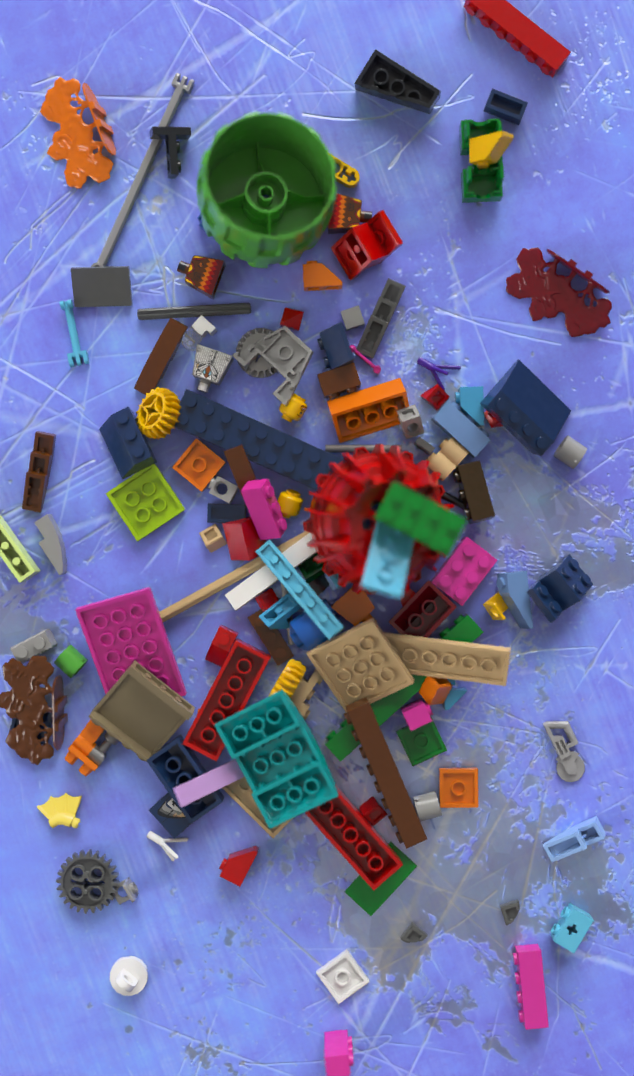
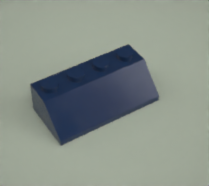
M179 735L146 761L189 823L192 824L222 803L224 796L218 789L184 807H180L173 788L207 771L191 748L182 744L184 738L182 735Z

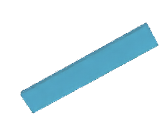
M270 539L255 551L329 641L344 629L343 625Z

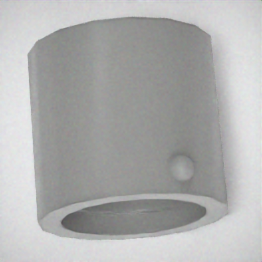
M566 436L556 449L554 457L574 469L585 455L587 448L570 436Z
M435 791L413 797L420 822L442 816Z

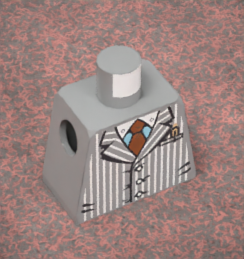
M197 344L192 373L195 378L200 379L197 390L208 393L211 383L219 386L234 360L233 356Z

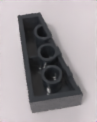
M376 49L354 83L355 90L428 114L435 107L441 94L440 90Z

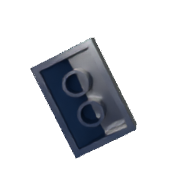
M129 407L112 414L99 429L122 479L157 463L145 435L139 429L135 419L136 416Z

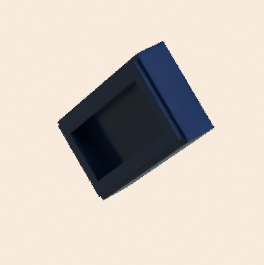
M208 503L207 523H226L246 518V505Z

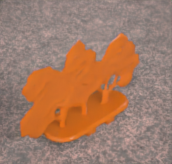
M59 77L55 80L54 87L47 91L45 101L40 110V113L48 121L59 123L61 127L59 131L54 133L53 145L49 147L47 154L57 161L67 160L64 171L67 185L81 189L87 180V176H90L98 183L110 179L109 173L112 170L113 162L109 158L104 157L101 152L103 146H105L111 155H116V148L111 137L114 132L112 127L105 122L104 117L107 116L105 109L98 104L89 85L85 82L82 85L86 99L84 101L78 96L80 83L77 79L72 78L66 81ZM78 101V105L81 104V106L73 107L70 102ZM87 107H89L94 122L91 124H85L82 118V113ZM94 127H97L102 141L93 140ZM98 148V152L94 154L93 150Z

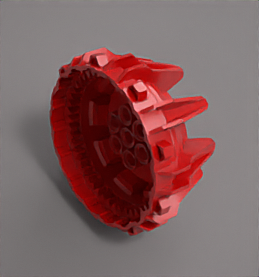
M375 444L372 453H369L364 446L354 448L353 456L349 453H342L343 461L338 464L335 462L328 463L331 471L327 475L318 474L315 482L318 485L316 493L311 491L308 493L313 495L310 509L304 508L305 511L310 512V518L303 522V529L312 535L313 539L307 543V546L315 547L318 553L313 559L317 563L324 562L322 571L327 576L338 574V585L345 587L349 582L353 583L352 591L360 594L364 589L360 588L377 521L374 517L393 481L448 510L449 508H454V504H441V497L445 490L443 485L438 484L441 476L440 472L429 474L427 468L430 462L428 460H422L414 464L413 453L407 450L400 453L399 446H391L389 453L384 452L383 444ZM376 500L378 508L373 511L371 503ZM365 519H368L370 522L367 529H364L362 526ZM414 539L403 591L408 592L411 582L416 583L422 578L421 569L424 566L436 572L435 563L439 557L445 558L446 555ZM364 589L366 594H376V592Z

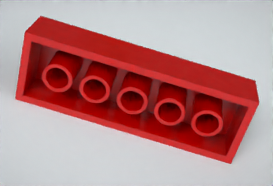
M238 638L235 640L182 743L183 745L217 762L225 744L214 724L245 708L271 655Z
M336 786L339 794L337 797L304 813L366 883L375 890L403 866L402 861Z

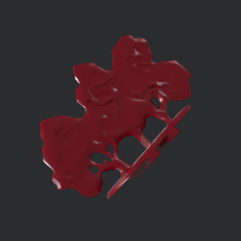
M538 247L529 250L523 248L516 258L521 272L506 278V291L518 299L531 297L532 303L530 304L529 312L533 321L541 320L543 317L554 318L558 312L565 313V327L571 337L595 333L599 327L604 328L611 323L608 316L612 309L611 301L605 298L596 299L593 289L597 288L605 294H610V292L591 278L593 276L591 272L586 270L583 273L575 267L577 265L572 259L566 261L549 249L546 251L554 258V261L548 263L543 260L542 252ZM559 262L572 271L569 276L556 273ZM545 267H550L547 272H544L543 269ZM576 274L588 282L585 290L576 291L571 287V281ZM584 293L582 297H578V294ZM586 294H589V299L591 298L590 306L585 305L584 298ZM594 301L597 302V306L595 307L593 306Z

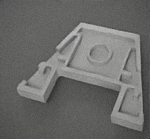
M283 326L263 337L264 339L257 343L248 345L249 347L235 352L232 356L245 369L258 355H261L286 378L274 391L273 395L282 404L287 406L313 355V351L286 326Z

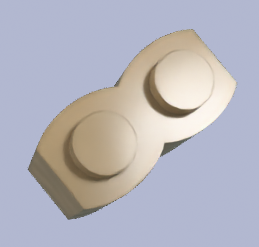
M453 437L450 440L446 438L439 445L441 450L437 454L433 452L426 459L430 462L427 469L431 472H440L439 480L442 482L470 453Z

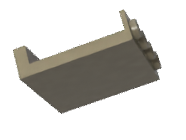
M134 660L94 707L89 718H91L95 725L105 729L109 736L122 742L125 748L135 752L139 759L146 761L162 748L186 719L189 720L194 713L195 707Z

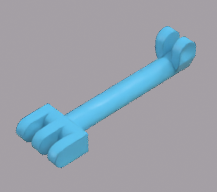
M71 299L65 302L60 301V307L66 313L73 353L67 354L70 367L75 366L73 359H76L78 366L82 365L81 357L84 358L85 364H89L88 352L86 350L81 351L73 314V302Z

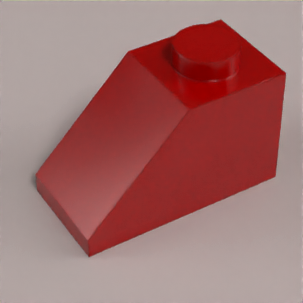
M223 625L219 626L205 660L222 667L237 638L238 632Z
M253 846L231 853L228 859L224 858L219 866L221 870L220 877L240 887L258 853L259 847Z

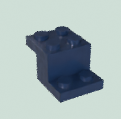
M569 554L557 566L541 575L527 593L551 623L565 609L579 602L593 583L590 577L580 568L577 560L573 559Z

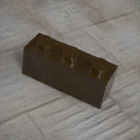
M480 460L458 465L454 469L453 478L455 483L459 485L458 496L460 501L464 503V517L468 519L469 524L495 517Z

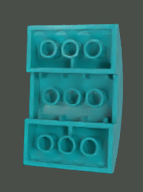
M283 689L214 724L232 759H236L253 791L251 795L269 829L339 795L318 743L304 718Z

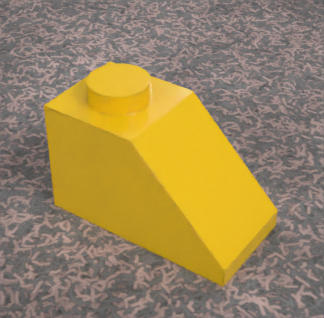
M499 131L469 139V163L477 165V168H488L490 164L497 163L512 142L513 135L505 131Z

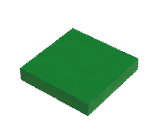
M433 719L432 722L412 731L409 726L396 731L412 766L447 751Z

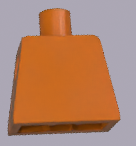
M351 587L331 605L333 610L354 626L358 625L361 621L364 623L374 618L370 613L375 607L364 590L357 594L352 591Z

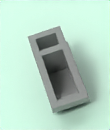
M46 514L34 522L45 538L39 542V545L58 574L64 575L67 573L64 541L52 514Z

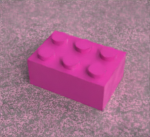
M466 536L460 541L430 582L456 603L463 606L498 560Z

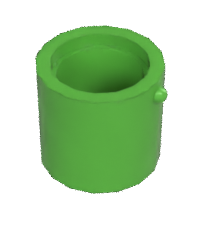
M70 645L58 656L54 664L69 678H73L87 663L88 659Z

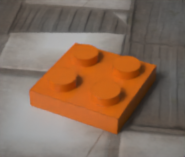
M196 438L172 468L203 492L226 462Z
M477 767L439 768L440 808L478 807Z

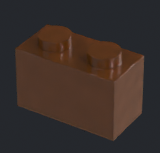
M354 363L317 374L324 399L338 398L344 392H347V394L357 392L358 388L361 387Z

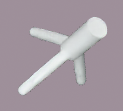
M149 831L147 835L148 839L163 848L171 861L179 857L166 843L188 841V838H162L152 831Z

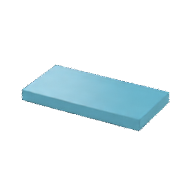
M377 520L360 588L400 599L414 539Z

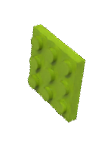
M156 464L135 473L105 493L137 541H140L186 510Z

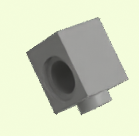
M415 405L397 410L400 426L406 439L424 433L421 416Z
M219 476L216 479L213 478L208 486L210 494L229 504L232 503L239 489L238 486ZM226 484L227 492L223 495L219 494L218 486Z

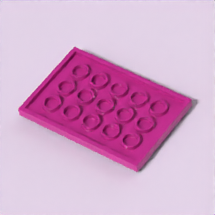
M151 587L75 609L105 694L134 660L181 697L187 694Z

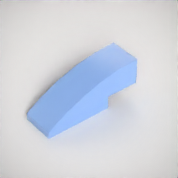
M597 816L553 837L544 843L543 847L551 862H555L587 849V846L605 839V831Z

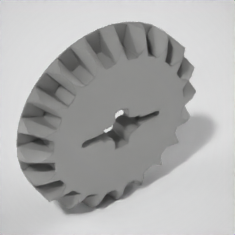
M266 328L249 330L238 341L236 352L246 349L250 344L257 343L273 331ZM262 356L258 361V357H256L246 369L238 362L242 370L253 377L265 378L278 372Z

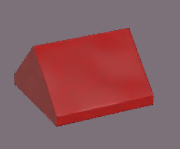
M251 517L222 523L231 560H252L258 557L255 551L265 544L266 540H260Z

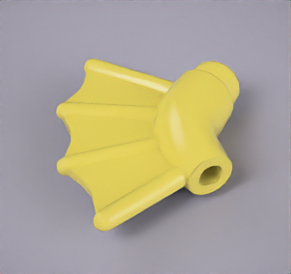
M67 793L57 798L50 796L45 804L38 805L37 808L49 820L48 822L52 828L58 825L78 828L81 820L76 818L75 815L82 797H72Z

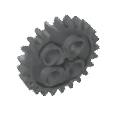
M89 849L87 854H85L84 850H81L79 855L75 852L72 858L68 857L66 863L61 865L63 870H59L57 873L61 877L56 880L57 883L61 884L56 889L63 891L59 897H66L64 904L70 902V909L77 906V912L84 908L85 914L89 909H91L92 913H95L96 907L101 911L104 907L103 904L108 906L110 904L109 899H114L115 895L113 893L118 891V888L115 886L120 883L115 878L118 877L119 873H113L117 866H110L112 859L106 861V854L99 857L98 850L94 855H92L91 849ZM75 868H80L83 874L78 875L75 872ZM94 869L101 870L102 875H96ZM74 887H79L82 890V894H77L74 891ZM93 888H98L101 891V895L95 894Z

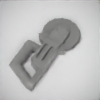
M544 722L543 726L558 755L555 759L558 761L556 766L557 774L566 782L578 781L585 772L584 761L578 756V752L569 750V748L579 743L569 722ZM550 729H564L570 742L566 743L562 735H553Z

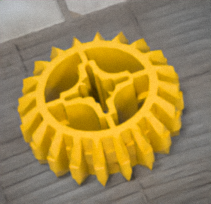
M157 387L152 389L150 393H146L145 399H142L141 405H138L139 410L136 412L138 416L135 418L143 435L150 439L159 440L160 438H165L166 434H170L171 429H175L174 425L176 422H179L177 419L181 415L179 410L182 407L179 405L180 400L174 392L167 388Z
M289 660L269 696L283 689L288 697L291 698L306 672V666L298 660Z

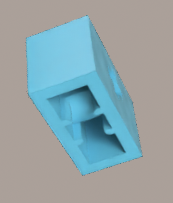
M569 903L567 907L563 908L558 923L553 925L551 937L555 943L575 953L594 920L589 913Z

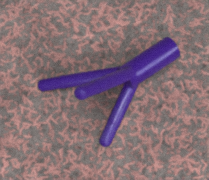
M419 357L417 364L431 371L437 384L444 391L445 388L435 371L448 375V372L443 369H461V366L435 365L422 357Z

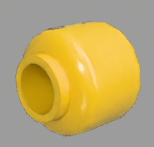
M293 394L287 406L282 403L279 406V411L283 413L281 417L289 422H292V420L300 421L307 409L306 400Z
M286 489V491L280 493L277 502L280 504L283 517L290 519L291 516L299 514L303 498L298 491Z

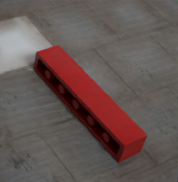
M465 0L464 8L468 14L476 16L483 26L491 28L500 39H505L515 51H520L525 55V58L530 63H535L539 66L545 75H550L553 78L567 61L571 52L506 0Z

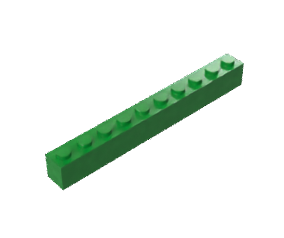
M460 614L454 619L453 622L455 624L452 627H446L439 633L441 637L438 639L472 643L483 631L469 615L465 614L463 616ZM411 674L414 678L413 684L370 704L379 727L420 690L427 676ZM346 718L339 724L341 727L336 732L332 730L325 737L327 739L325 741L326 747L340 762L361 744L360 741H355L351 732L355 729L352 723L348 725Z

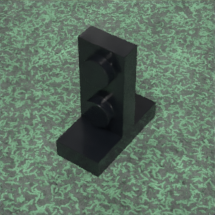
M152 127L150 130V139H165L168 179H175L179 175L178 173H181V162L177 158V153L180 152V143L176 140H188L191 136V127Z

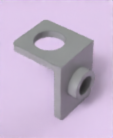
M128 877L115 886L117 888L123 886L127 893L126 897H121L118 891L113 893L118 904H122L129 899L131 902H134L139 894L136 884Z

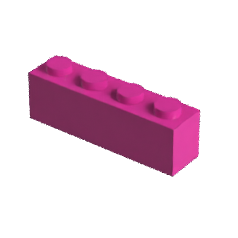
M538 944L515 946L516 953H513L514 965H517V972H514L516 984H519V991H516L518 1004L521 1003V1010H518L519 1021L523 1023L526 1030L549 1028L541 949Z

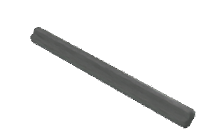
M250 303L145 308L138 309L137 316L139 320L200 317L201 315L250 314L251 305Z

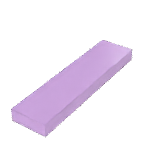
M233 759L173 788L180 807H184L245 776L236 759Z

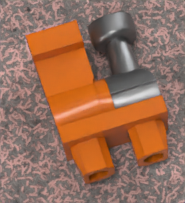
M91 719L68 748L69 752L65 757V760L71 765L78 758L84 762L79 769L80 773L84 776L95 771L105 760L106 752L111 745H117L119 742L118 739L106 733V740L98 746L95 742L105 729L95 725Z

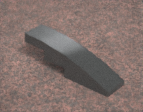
M388 278L356 348L357 351L370 358L374 357L404 292L405 285Z

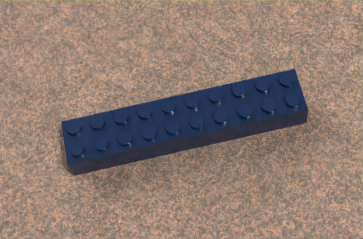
M188 389L185 390L179 404L182 408L179 410L181 415L177 419L179 422H176L174 425L176 428L225 450L242 444L249 461L316 491L318 485L315 479L318 474L327 475L331 471L328 463L335 462L338 464L344 460Z

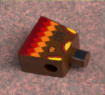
M337 193L334 210L328 224V234L347 233L352 227L359 225L360 222H368L372 218V212L361 210L362 200Z
M194 255L190 264L180 261L177 272L186 274L185 283L188 286L214 299L226 265L223 260Z

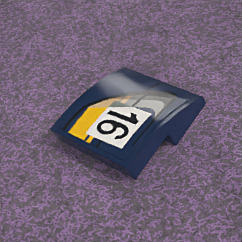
M169 793L149 809V812L174 839L190 825Z

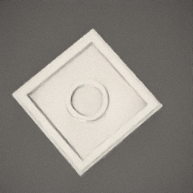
M348 949L316 971V974L338 1004L370 982Z

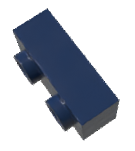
M492 88L484 112L519 125L528 102Z

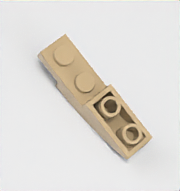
M317 669L314 670L308 680L304 677L301 679L290 698L304 720H306L311 712L308 710L310 704L305 702V699L309 701L315 692L313 688L316 683L320 685L323 681Z

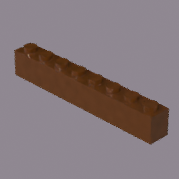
M365 697L346 705L347 712L344 713L348 725L352 723L355 729L351 731L355 741H360L362 745L359 748L363 759H368L369 764L366 767L370 776L374 775L377 780L373 782L377 792H382L384 796L381 801L385 810H390L391 815L388 818L392 827L396 826L398 832L395 834L399 843H404L407 849L427 840L368 699Z

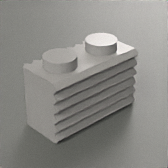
M47 629L10 649L17 661L25 663L32 656H38L56 647L57 642L51 630Z

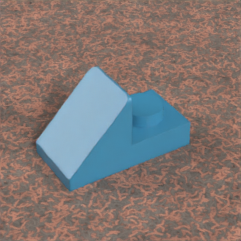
M288 593L259 615V618L269 629H288L290 626L286 619L297 612L301 606Z
M447 679L452 685H455V680ZM451 688L443 703L444 710H449L467 692V689Z

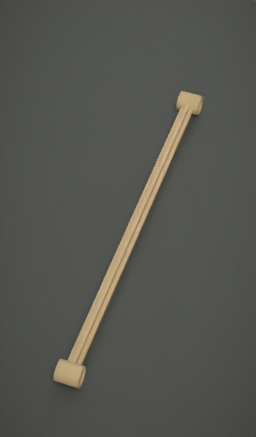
M376 500L371 503V507L378 504ZM304 531L277 546V548L283 553L309 534V532ZM257 557L161 610L159 613L162 622L173 618L256 572L266 564L260 557Z

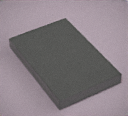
M129 266L71 268L74 307L133 305Z

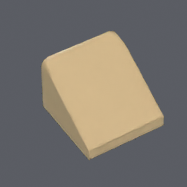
M216 523L199 533L210 552H214L227 544Z

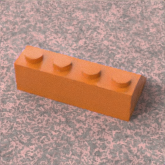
M400 378L327 401L339 443L399 425L397 410L409 407L407 393Z

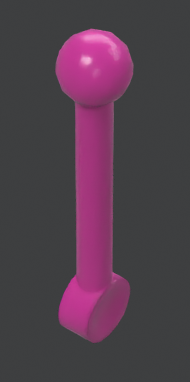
M350 345L352 353L354 352L369 366H371L373 368L374 373H380V366H375L371 361H369L365 356H363L359 351H357L354 345Z

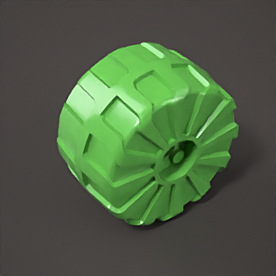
M248 113L229 125L225 124L218 130L209 150L204 152L197 179V202L202 216V226L207 236H213L217 241L223 254L232 260L239 258L247 261L250 266L255 268H268L269 264L289 265L299 260L305 250H309L317 244L329 224L337 195V188L335 187L336 164L332 154H329L322 142L321 136L311 127H307L298 120L293 119L292 116L283 113ZM268 195L270 198H263L262 196Z

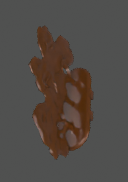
M32 656L27 666L12 658L2 666L4 680L8 682L12 689L0 694V707L6 709V714L10 718H17L19 725L10 730L5 742L21 758H27L32 764L39 765L42 759H50L54 755V750L48 743L52 734L53 745L56 750H60L63 744L64 725L68 721V713H64L67 695H64L63 679L60 675L57 676L52 687L47 683L48 678L54 672V667L47 661L46 656ZM44 684L45 688H41L39 685ZM52 693V708L48 707L45 700V695ZM46 712L52 713V728H48L43 723V715ZM46 731L47 734L44 733L45 737L38 740L37 735Z

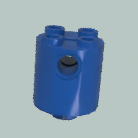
M324 599L322 602L334 613L328 601ZM305 611L289 622L290 637L300 649L310 651L328 641V638ZM335 614L334 616H335V617L338 619V621L343 625V623H342V621L340 620V618L338 617V615Z

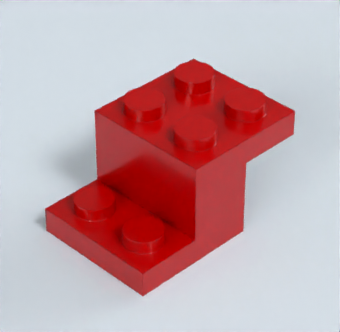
M382 210L376 213L368 222L352 227L331 249L348 278L353 280L365 269L383 262L403 242L386 213Z

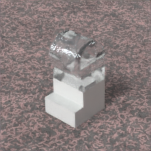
M201 315L182 336V345L188 351H195L197 344H200V341L208 333L213 336L217 329Z

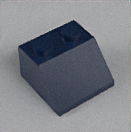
M342 322L320 332V339H317L320 350L324 349L326 357H323L326 368L332 370L354 362Z

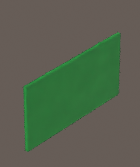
M391 841L389 846L400 857L403 866L375 890L359 875L344 891L370 916L378 910L417 867Z

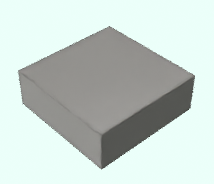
M359 305L341 311L346 330L365 325Z

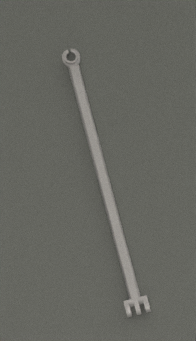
M176 73L171 83L172 87H175V91L158 127H169L184 92L190 94L195 80L190 79L188 85H186L188 77L183 76L181 82H179L181 74ZM152 139L99 259L91 267H106L163 139Z

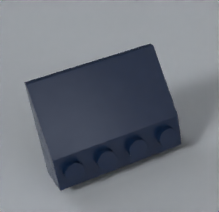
M520 360L513 364L480 403L532 454L542 456L555 441L571 412Z

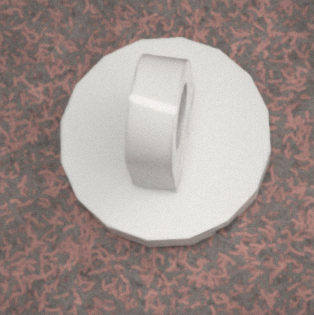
M135 956L118 959L110 971V982L114 990L123 996H132L142 991L148 981L146 964Z

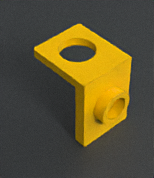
M498 591L483 606L493 620H505L503 612L508 607Z

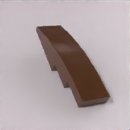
M173 318L169 319L134 389L146 395L152 389L157 388L170 361L173 360L188 326Z
M41 431L35 432L29 471L26 472L22 509L42 512L51 471L56 434Z
M242 444L224 451L241 492L248 481L257 480Z

